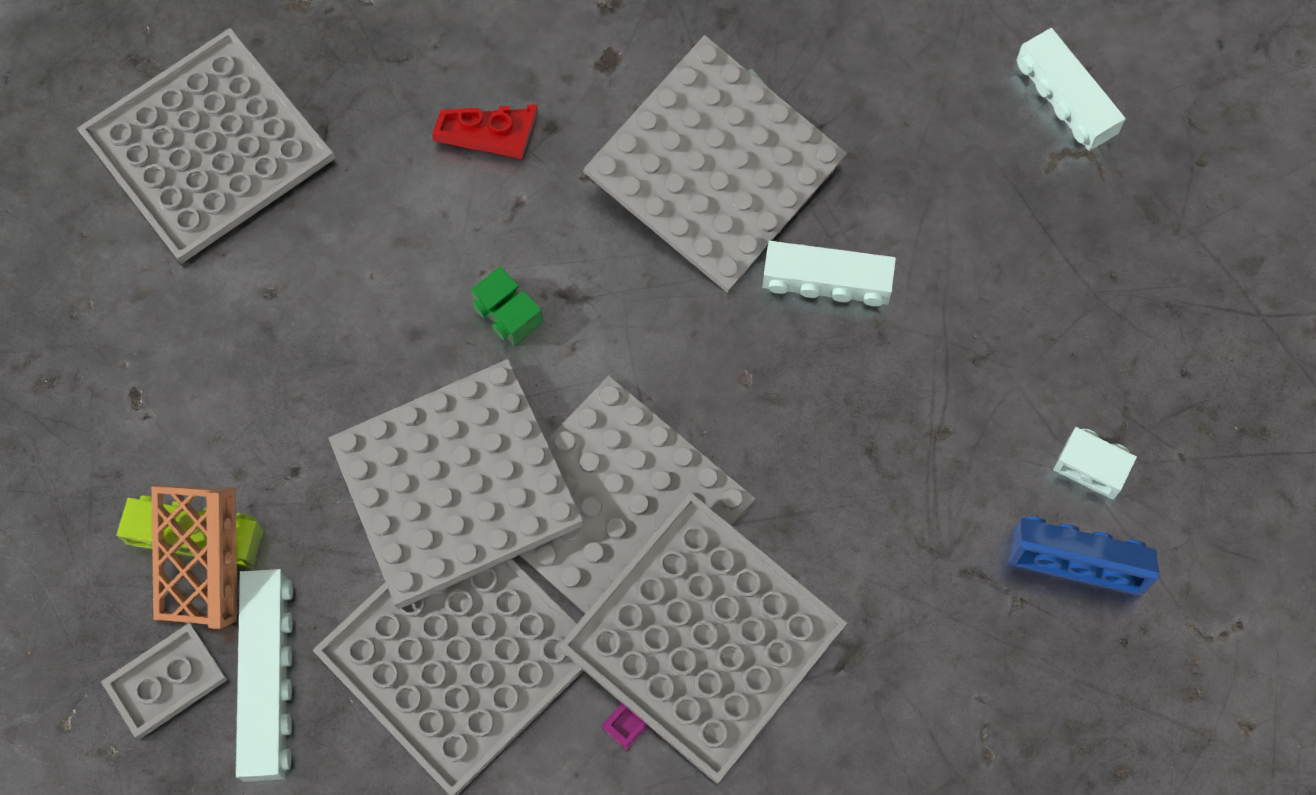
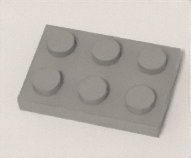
M189 622L102 680L101 683L134 737L140 740L228 679L194 626Z

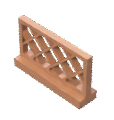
M169 485L151 486L153 620L208 624V628L217 629L236 622V488L222 487L213 489ZM163 494H171L179 504L172 514L163 506ZM196 496L206 497L207 511L202 516L190 505ZM183 510L195 522L187 532L175 520ZM168 526L180 538L172 548L164 540V530ZM198 528L207 536V545L202 550L190 538ZM183 544L196 556L187 566L175 553ZM169 559L180 571L172 581L164 573V564ZM199 561L207 569V579L203 583L191 572V569ZM184 577L196 589L188 599L176 587ZM169 592L181 605L175 612L165 611V596ZM199 595L208 603V615L199 614L191 604Z

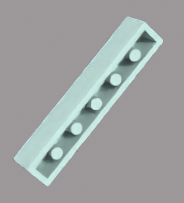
M281 569L240 572L236 778L243 782L286 780V770L291 768V752L289 748L286 749V735L291 734L292 722L290 714H286V700H291L292 697L291 681L287 679V666L292 665L291 646H287V633L292 632L291 612H287V600L292 599L293 586L291 579H288Z

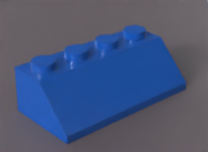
M1028 516L1026 519L1021 518L1015 527L1009 565L1142 596L1159 578L1156 549L1146 547V543L1142 541H1119L1113 539L1112 535L1104 532L1089 534L1079 531L1080 529L1074 525L1061 524L1055 526L1047 524L1046 520L1035 516Z

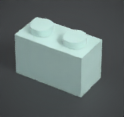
M1075 427L1053 471L1114 500L1121 491L1137 456L1131 454L1126 447L1120 444H1110L1100 439L1099 435L1092 430Z

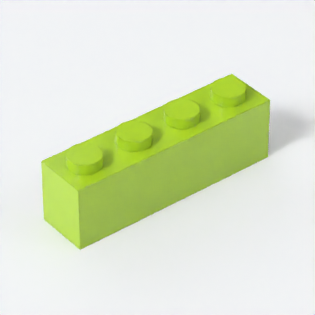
M140 496V499L127 498L116 534L125 544L152 549V497ZM173 501L172 505L163 504V506L172 514L179 504L177 501ZM206 507L204 508V511L196 510V512L200 516H202L207 511ZM184 510L175 518L185 532L195 524ZM242 513L236 514L237 565L254 568L264 530L255 517ZM168 526L164 530V540L172 548L180 538ZM198 528L190 538L202 550L207 545V536ZM185 544L175 552L180 555L196 557Z

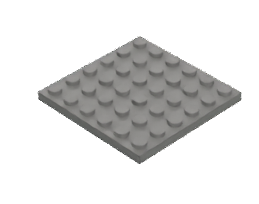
M231 28L77 128L181 264L335 159L333 152Z
M704 35L585 166L583 172L728 293L768 247V241L775 239L840 164L847 153Z
M508 359L328 437L397 609L403 608L585 526Z
M608 375L546 440L585 526L518 556L585 615L689 492L694 494L732 527L752 507L756 498Z
M689 492L558 645V649L718 784L845 627L847 622L694 494Z
M512 559L400 609H397L394 605L385 582L312 650L449 795H458L584 671L558 649V645L577 623Z

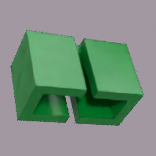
M499 266L471 289L474 300L471 304L482 318L488 316L491 321L495 322L492 328L502 340L508 338L515 346L544 322L542 310L523 290L520 293L516 291L519 289V285Z

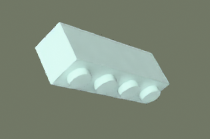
M1052 27L1021 45L1016 60L1020 70L1025 75H1028L1036 84L1039 94L1049 100L1054 107L1056 115L1061 120H1065L1079 143H1083L1090 151L1119 134L1126 118Z
M768 241L762 288L769 289L771 292L778 294L788 291L800 293L808 298L825 296L832 297L839 302L856 300L863 301L870 306L888 305L892 293L896 257Z

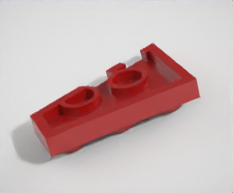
M529 104L527 109H510V106H499V110L481 111L479 108L441 110L432 132L433 141L522 159L538 114V104Z

